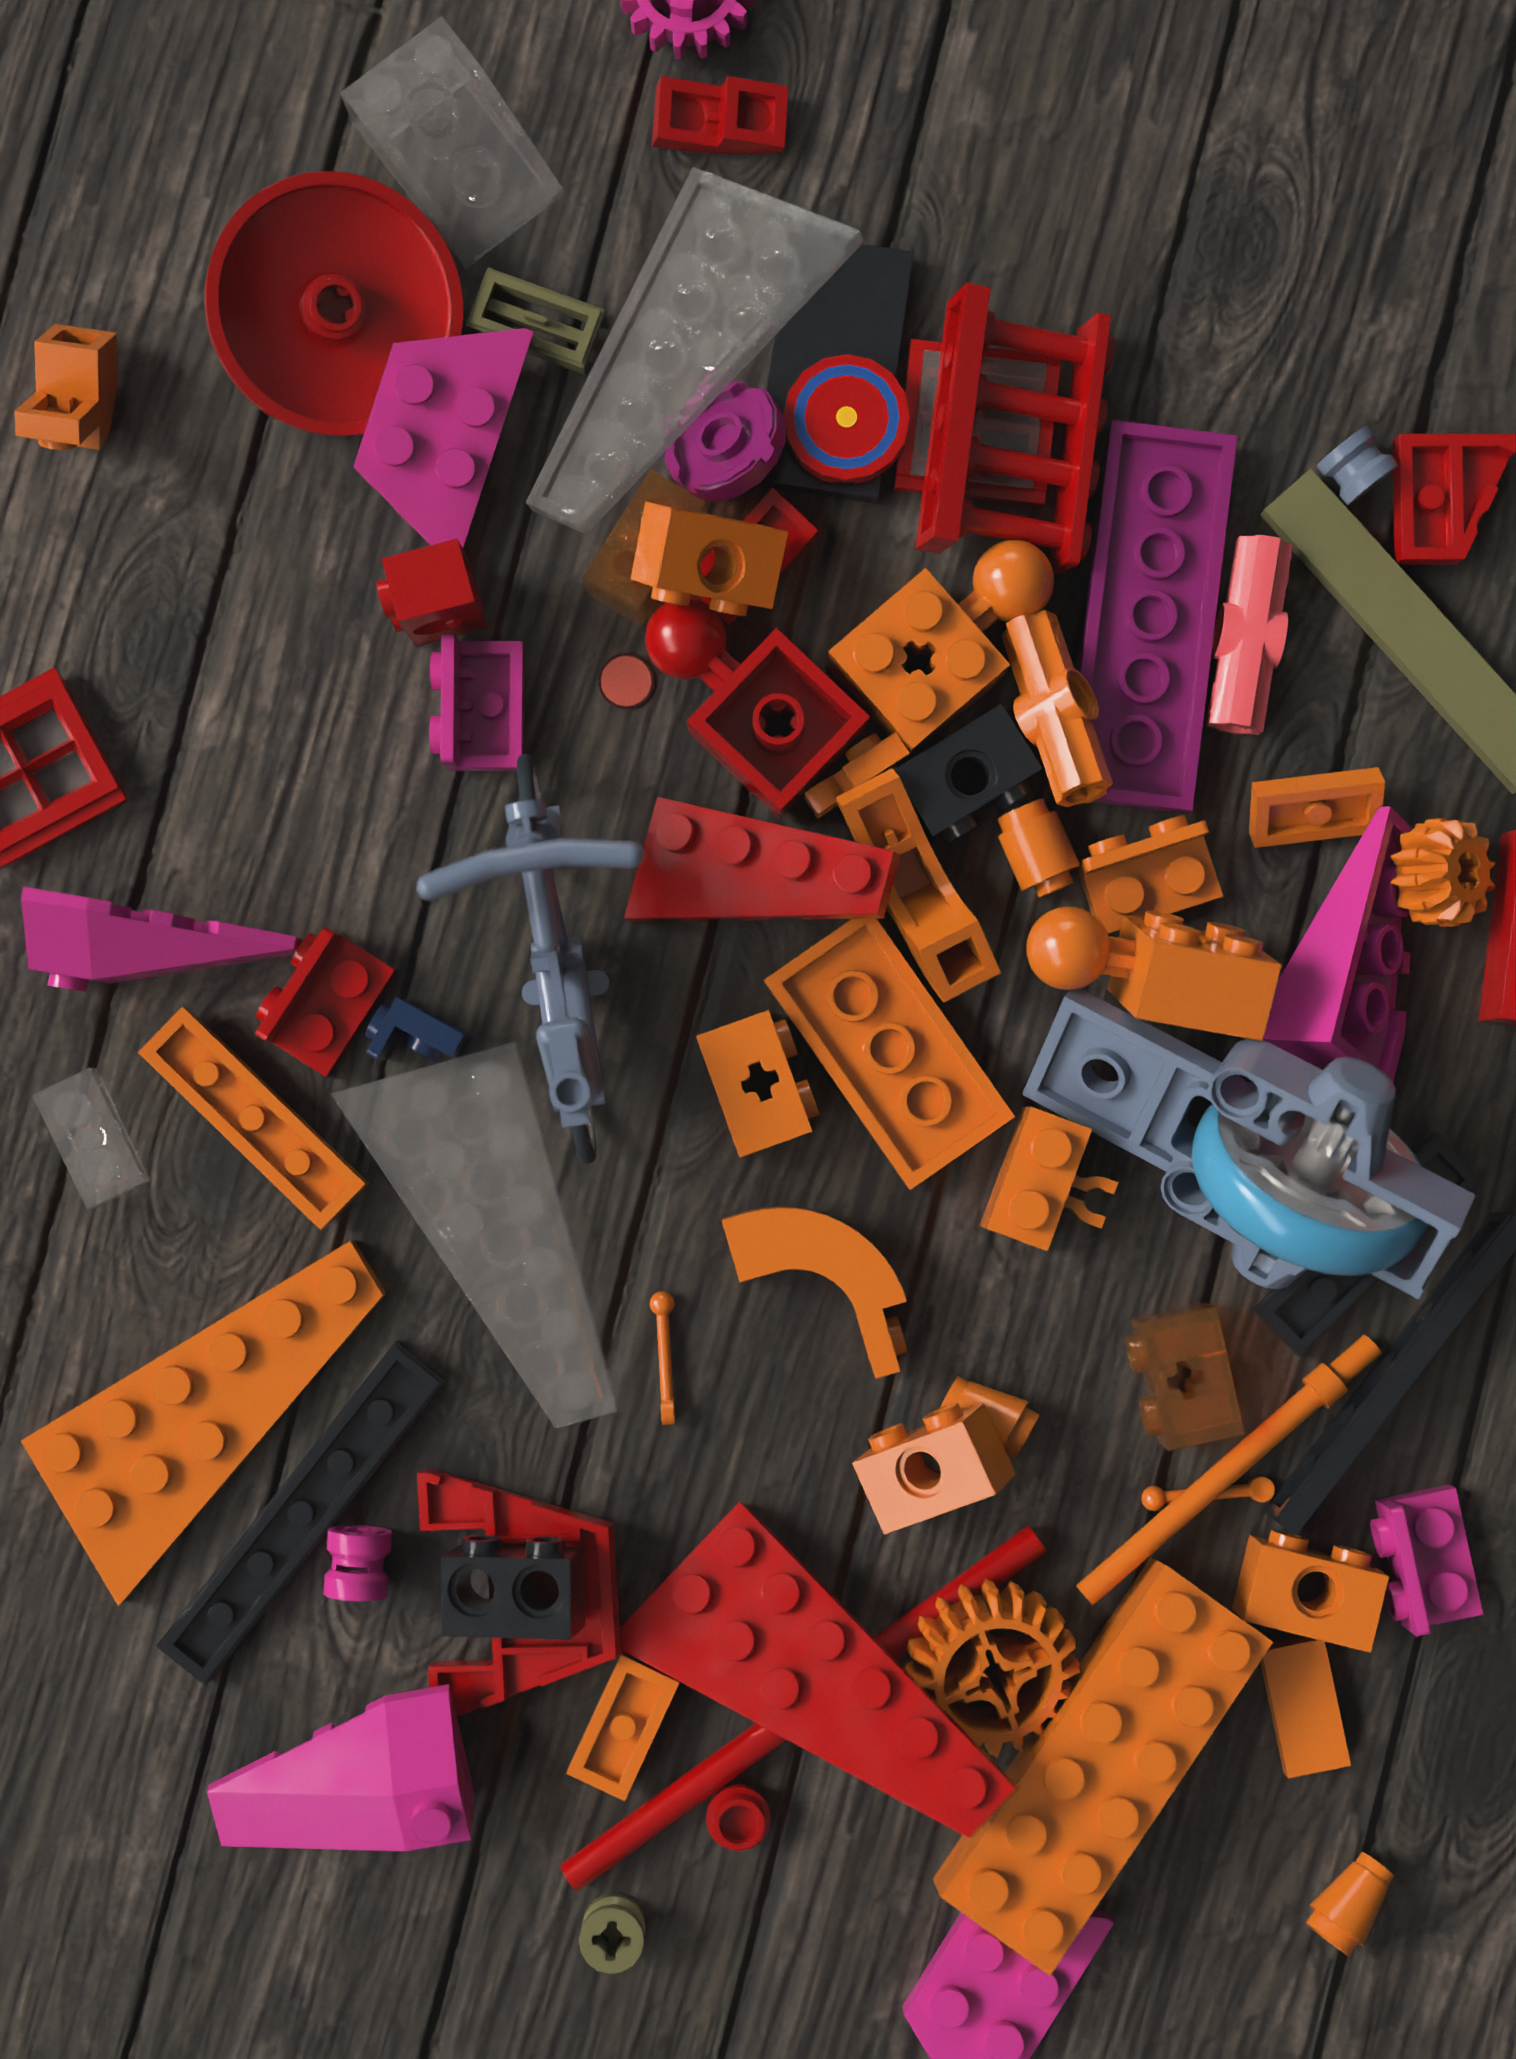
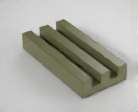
M487 267L467 320L466 328L468 333L471 334L513 330L511 327L484 318L485 314L488 313L577 345L578 347L574 351L532 335L526 354L585 375L591 351L594 352L598 341V332L600 328H603L606 320V311ZM494 290L586 322L584 331L493 299Z

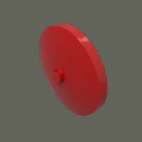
M336 171L308 172L279 180L262 189L248 199L226 224L217 240L206 274L204 290L206 323L211 343L226 374L237 389L263 413L282 424L309 434L327 437L364 435L393 343L460 336L462 333L463 297L461 283L453 257L443 237L427 216L410 200L394 189L361 175Z

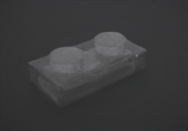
M89 1067L32 1095L87 1210L95 1209L151 1181L96 1068Z

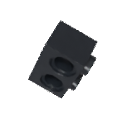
M497 1535L463 1537L462 1545H458L441 1556L442 1636L571 1640L586 1626L585 1547H565V1538L559 1536L527 1538L526 1546H502V1537ZM473 1569L484 1571L490 1576L494 1584L493 1598L481 1597L474 1591L470 1581ZM535 1571H545L555 1578L559 1587L557 1600H548L538 1594L533 1583Z

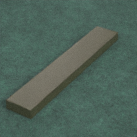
M1310 468L1266 507L1260 516L1283 541L1293 544L1292 551L1511 794L1516 793V694Z

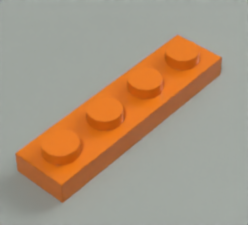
M182 1006L138 1051L165 1080L320 1230L326 1229L369 1184L188 1007Z

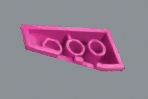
M450 1684L385 1695L367 1704L364 1713L338 1726L331 1722L314 1731L311 1740L285 1753L274 1751L210 1783L207 1789L221 1846L406 1852L471 1840L475 1792Z

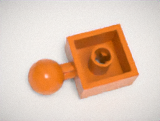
M1007 540L997 543L986 550L978 560L973 573V591L958 604L925 568L828 651L826 666L888 737L895 732L910 753L909 760L1003 679L1010 663L983 632L997 620L1009 622L1023 614H1033L1042 611L1049 602L1054 589L1052 565L1047 556L1038 547L1029 542ZM907 655L925 656L930 661L927 667L930 674L925 675L919 669L911 674L907 673L904 670L908 658Z
M1071 906L1059 907L1045 913L1035 922L1029 932L1026 945L1030 967L1041 981L1051 987L1061 990L1080 989L1093 983L1101 974L1109 975L1107 991L1137 1019L1263 1041L1282 965L1262 951L1264 943L1244 937V929L1223 923L1207 922L1206 930L1201 931L1184 926V919L1181 917L1150 910L1145 912L1144 920L1124 916L1119 938L1109 936L1102 922L1089 911Z

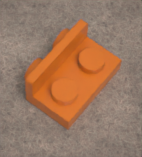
M1181 815L1149 826L1150 838L1128 845L1125 834L1088 846L1091 857L1083 859L1077 871L1091 913L1102 922L1108 934L1121 930L1124 916L1144 920L1147 910L1173 914L1223 897L1204 836L1209 833L1206 820L1188 825L1185 815Z

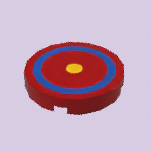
M850 354L823 358L804 370L788 392L783 414L786 420L787 446L799 465L819 480L835 484L837 482H854L853 484L868 482L888 470L904 449L910 422L906 393L893 373L873 359Z

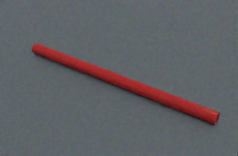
M1027 1525L878 1633L874 1638L896 1660H899L908 1653L907 1639L925 1637L918 1627L919 1616L935 1620L940 1616L935 1606L937 1597L947 1600L949 1605L952 1606L960 1601L958 1596L960 1584L967 1586L973 1596L980 1595L985 1578L993 1581L998 1588L1047 1552L1046 1548L1030 1526ZM754 1723L561 1863L560 1867L566 1880L575 1891L579 1892L786 1742L787 1739Z

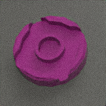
M732 381L712 387L688 403L680 413L684 420L680 423L676 432L671 427L665 441L664 461L671 477L683 491L697 500L720 502L742 495L765 478L777 464L786 443V420L769 392L759 387L760 389L750 388L746 382Z

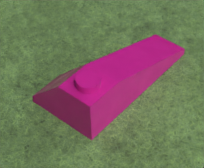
M1391 806L1379 807L1280 976L1263 1040L1321 1070H1324L1336 1058L1351 1057L1361 1059L1382 1070L1393 1082L1405 1036L1407 1014L1404 1011H1395L1398 974H1409L1411 953L1403 952L1404 947L1401 935L1402 917H1407L1410 914L1409 909L1397 907L1400 889L1399 886L1390 883L1397 876V867L1391 860V855L1401 851L1399 843L1400 834L1410 832L1413 828Z
M24 886L21 896L28 969L49 973L47 986L81 992L87 991L88 980L109 984L292 956L303 941L302 938L293 935L217 921L197 922L194 918L153 909L143 910V912L132 911L130 907L111 904L112 902Z

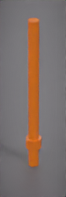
M1364 1334L1328 1366L1320 1363L1302 1379L1305 1385L1081 1580L1076 1585L1078 1590L1092 1606L1096 1604L1322 1405L1329 1409L1348 1392L1345 1385L1382 1354L1378 1346Z

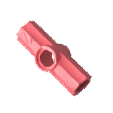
M1266 535L1239 536L1235 542L1226 603H1222L1217 615L1211 653L1212 658L1217 660L1211 686L1212 691L1207 710L1206 726L1221 732L1239 735H1259L1264 730L1273 668L1276 669L1280 663L1288 628V614L1282 611L1289 581V567L1292 559L1293 544L1287 543L1281 538Z

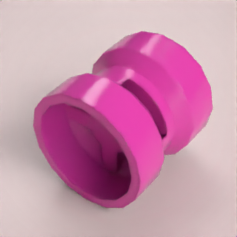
M368 1525L329 1527L326 1549L332 1555V1568L324 1576L323 1595L344 1601H376L387 1598L389 1575L383 1570L384 1557L391 1552L392 1531L387 1528Z

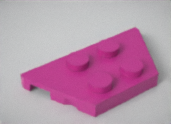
M521 328L399 342L392 345L354 463V469L430 546L457 538L462 548L464 546L534 331Z
M1095 1909L1051 1976H1048L961 1912L902 2005L904 2016L929 2058L1030 2059L1112 1928L1114 1922L1111 1915L1103 1910Z

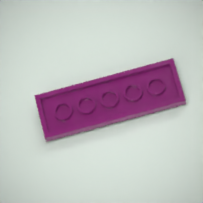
M1111 420L1108 426L1078 670L1088 681L1098 702L1099 716L1092 723L1113 782L1108 787L1107 794L1093 802L1189 814L1193 811L1238 435Z

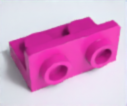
M1448 1484L1375 1499L1378 1518L1372 1519L1370 1522L1371 1534L1379 1557H1387L1392 1582L1387 1583L1385 1599L1393 1621H1401V1625L1416 1637L1430 1634L1429 1626L1483 1615L1456 1488Z

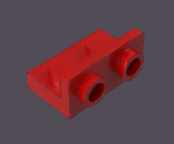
M325 926L318 936L311 932L303 939L291 959V965L296 967L293 975L283 989L275 986L263 1000L256 1014V1018L262 1022L255 1035L266 1042L275 1044L318 1073L330 1078L398 971L341 934Z

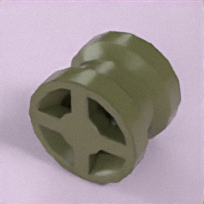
M617 1892L603 1894L591 1902L585 1911L579 1936L580 1951L587 1964L595 1970L607 1974L624 1972L635 1964L641 1956L646 1931L645 1914L639 1903L630 1896ZM601 1933L608 1939V1942L600 1935Z

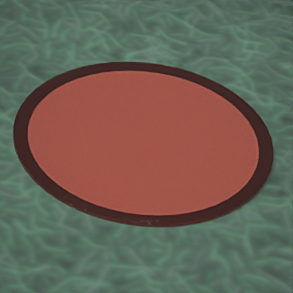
M632 653L617 654L609 658L602 666L598 676L599 690L603 698L614 707L620 709L636 708L650 697L654 688V674L650 665L642 657Z

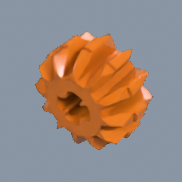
M1447 818L1428 819L1425 823L1416 824L1412 831L1400 834L1399 843L1401 851L1391 855V860L1397 867V876L1390 883L1399 886L1400 894L1397 900V907L1409 909L1412 922H1421L1425 925H1439L1440 927L1460 926L1461 923L1471 922L1474 914L1486 911L1487 899L1485 893L1496 889L1490 879V869L1496 862L1488 860L1489 839L1478 837L1475 823L1447 820Z

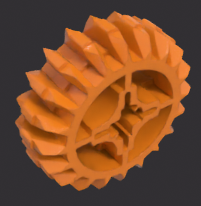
M985 1578L980 1595L973 1596L967 1586L960 1584L958 1589L960 1601L952 1606L949 1605L947 1600L937 1597L935 1606L940 1616L936 1620L919 1616L918 1627L925 1637L907 1639V1650L913 1660L904 1663V1669L979 1747L984 1743L990 1755L998 1759L1003 1743L1011 1741L1016 1750L1024 1752L1025 1740L1023 1737L1032 1731L1036 1736H1042L1044 1731L1043 1722L1048 1717L1055 1718L1057 1715V1701L1070 1697L1072 1690L1070 1677L1080 1673L1079 1661L1071 1653L1076 1649L1075 1638L1069 1629L1064 1628L1065 1620L1056 1608H1052V1606L1046 1608L1047 1603L1043 1596L1034 1590L1024 1596V1592L1019 1584L1010 1581L1001 1594H999L994 1582ZM999 1628L1014 1629L1028 1635L1019 1638L1015 1633L1010 1636L999 1637L991 1634L989 1630ZM966 1642L961 1653L952 1658L957 1649ZM987 1650H989L995 1663L998 1665L993 1670L997 1680L996 1686H994L988 1673L985 1671L990 1666L986 1656ZM1028 1681L1026 1685L1018 1692L1023 1683ZM964 1699L966 1704L984 1700L989 1701L993 1705L977 1707L960 1703L958 1700Z

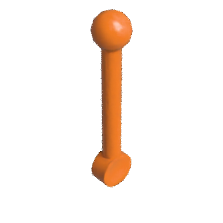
M659 1291L652 1295L649 1305L657 1318L662 1425H675L669 1314L674 1309L675 1302L670 1293Z
M1256 1476L1250 1479L1248 1484L1229 1486L1215 1500L1250 1497L1254 1501L1264 1503L1273 1497L1275 1488L1270 1479ZM1149 1486L1143 1491L1141 1501L1146 1509L1158 1511L1165 1504H1170L1186 1489L1163 1491L1158 1486Z

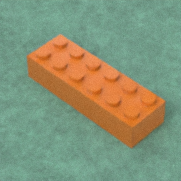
M1150 1557L1079 1662L1080 1673L1070 1677L1072 1681L1070 1697L1057 1701V1715L1055 1718L1048 1717L1043 1722L1044 1731L1042 1736H1036L1032 1732L1025 1742L1024 1752L1019 1751L1005 1771V1774L1019 1787L1017 1792L973 1838L961 1836L934 1876L933 1881L940 1897L1048 1976H1051L1273 1641L1167 1565Z

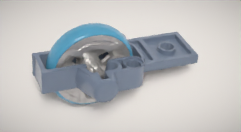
M1082 989L1069 990L1064 996L1022 1093L1027 1098L1070 1121L1091 1128V1132L1166 1171L1160 1188L1168 1206L1178 1214L1232 1242L1231 1258L1236 1269L1242 1276L1264 1288H1286L1309 1269L1334 1275L1355 1276L1372 1274L1419 1299L1435 1264L1450 1239L1456 1238L1475 1198V1194L1423 1168L1408 1145L1390 1129L1396 1088L1392 1080L1374 1065L1361 1059L1342 1057L1336 1058L1324 1070H1321L1267 1041L1244 1039L1236 1043L1224 1061L1220 1062ZM1101 1059L1110 1063L1117 1071L1119 1080L1106 1081L1101 1079L1093 1071L1090 1061ZM1240 1075L1248 1077L1253 1082H1246ZM1202 1096L1210 1100L1212 1104L1206 1110L1196 1128L1189 1123L1187 1116L1196 1097ZM1427 1224L1434 1226L1436 1231L1426 1246L1417 1245Z

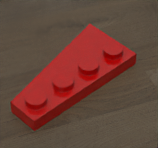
M657 797L643 847L645 858L643 863L637 868L624 919L632 923L654 922V920L698 922L708 921L709 919L757 921L769 920V918H801L803 920L884 918L900 855L892 850Z

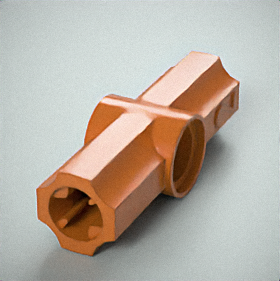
M1042 610L1033 614H1023L1006 623L1007 628L1001 634L1020 692V696L1016 697L1013 703L1018 725L1025 737L1039 750L1056 804L1070 807L1093 802L1106 795L1108 787L1113 784L1092 723L1099 716L1096 696L1085 677L1073 666L1056 614Z

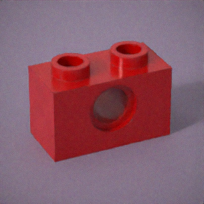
M458 538L381 559L387 579L376 581V586L383 612L387 620H392L395 631H405L416 647L441 641L442 634L460 636L489 628L473 567Z

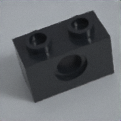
M1001 703L894 769V771L900 776L929 843L943 835L948 844H951L977 828L981 823L976 814L997 802L1002 811L1033 793L1035 789L1029 781L1039 774L1042 767ZM965 764L975 766L984 776V790L975 795H965L959 792L951 780L952 770L957 766Z

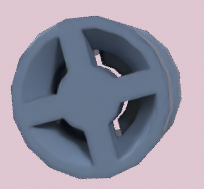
M1368 425L1347 438L1316 466L1324 477H1333L1341 487L1339 497L1347 506L1371 490L1399 465L1392 455L1382 454L1375 446V434Z

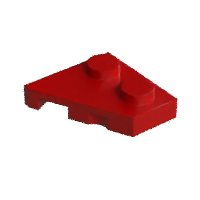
M1399 434L1392 440V456L1399 464L1393 470L1395 561L1398 565H1457L1465 560L1478 533L1477 526L1482 515L1489 510L1499 489L1496 486L1507 462L1516 453V434Z

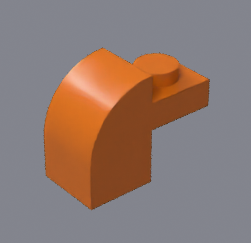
M54 324L34 341L36 392L15 410V436L37 439L40 446L53 450H67L75 447L100 450L111 428L117 392V333Z

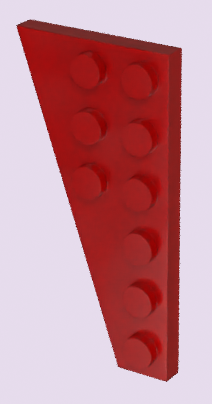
M738 1502L620 1627L622 1651L967 1838H973L1019 1789L1003 1770L745 1503Z

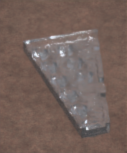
M692 167L525 503L533 512L587 534L864 242L860 230Z
M512 1042L331 1093L555 1429L617 1412L619 1407L517 1043Z

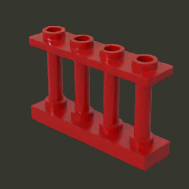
M966 282L947 301L915 550L940 554L958 542L959 537L962 538L966 532L1005 540H1021L1033 545L1049 548L1048 559L1052 565L1053 572L1056 575H1061L1076 567L1080 560L1085 558L1091 542V524L1085 522L1088 498H1091L1094 494L1099 479V462L1093 460L1095 441L1104 427L1107 416V401L1105 398H1101L1103 377L1109 371L1115 353V339L1109 336L1111 315L1096 313L1079 327L1076 336L995 319L994 311L988 310L991 287ZM989 345L1073 362L1069 398L987 381V375L980 373L983 350H987ZM982 407L1064 423L1065 430L1061 460L979 444V438L972 436L975 412L978 413ZM973 470H979L1056 485L1057 493L1053 522L972 507L970 500L964 498L967 475H971Z

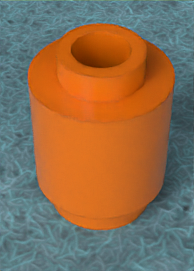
M1044 798L1023 805L997 819L1003 832L998 836V839L1022 892L1035 888L1038 897L1041 898L1074 883L1070 871L1081 865L1056 810L1049 812Z

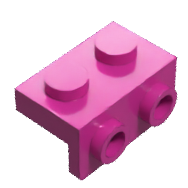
M442 634L441 652H432L430 658L432 690H441V715H431L429 740L431 753L440 754L441 763L448 771H517V759L520 755L524 754L525 645L523 641H459L455 634Z

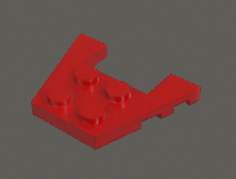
M424 1469L417 1473L420 1531L484 1529L486 1535L501 1536L502 1546H526L527 1538L559 1536L565 1538V1547H585L586 1626L571 1640L492 1638L493 1659L434 1661L428 1666L429 1687L450 1684L457 1717L478 1708H486L502 1702L510 1696L536 1686H544L605 1663L620 1655L621 1635L614 1523L439 1470ZM535 1571L533 1583L538 1594L548 1600H557L559 1587L555 1578L545 1571ZM488 1575L490 1599L494 1596V1584Z

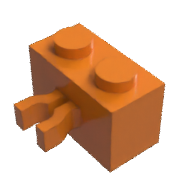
M1023 1107L980 1226L1048 1251L1064 1207L1069 1208L1080 1221L1102 1229L1106 1217L1090 1212L1086 1208L1084 1201L1068 1195L1071 1187L1084 1192H1088L1093 1188H1099L1110 1194H1114L1118 1182L1101 1176L1081 1178L1076 1175L1092 1129L1034 1107Z

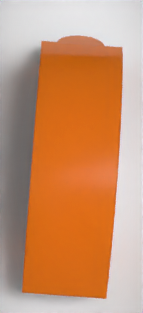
M893 768L835 797L855 840L854 842L892 850L900 855L886 910L922 973L943 1003L1000 974L1001 971L979 921L963 903L942 869L924 833L900 776Z
M762 1207L722 1218V1224L739 1283L791 1269L812 1271L827 1277L846 1293L854 1307L875 1378L901 1372L896 1356L908 1353L897 1315L885 1319L883 1309L907 1302V1299L894 1270L868 1239L841 1220L825 1213L800 1207Z

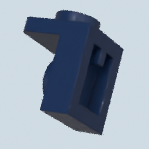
M396 997L391 1007L383 1003L371 1019L365 1032V1037L371 1039L372 1042L366 1054L376 1060H387L401 1033L405 1031L410 1034L405 1043L406 1046L435 1062H439L444 1053L450 1057L460 1058L472 1035L409 1000Z

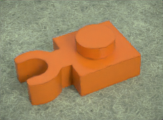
M896 732L882 741L877 733H874L850 748L845 753L849 763L844 765L833 776L805 792L803 799L818 820L839 806L835 797L891 768L893 770L907 762L910 753Z

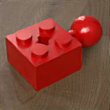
M695 598L690 599L689 606L664 603L653 613L646 628L645 645L651 661L661 672L672 678L682 680L700 678L714 691L687 720L689 734L778 819H781L800 800L804 793L867 730L870 716L777 628L740 664L725 650L727 636L724 623L715 610L709 609V604ZM785 714L792 718L789 724L790 735L783 737L778 734L771 737L766 734L767 723L764 718L768 715L776 720L781 719Z

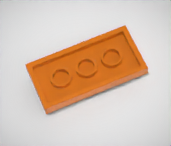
M877 918L849 920L764 979V983L909 1190L1015 1117Z

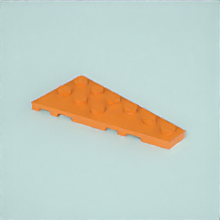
M355 1240L347 1242L21 1440L22 1445L118 1606L128 1599L154 1565L168 1552L194 1518L208 1505L270 1432V1429L299 1398L313 1378L331 1357L339 1351L386 1295L385 1290Z

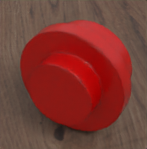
M733 1784L722 1788L712 1797L707 1807L706 1822L708 1831L712 1838L726 1849L743 1851L753 1848L765 1838L770 1827L771 1814L767 1800L762 1793L749 1785Z

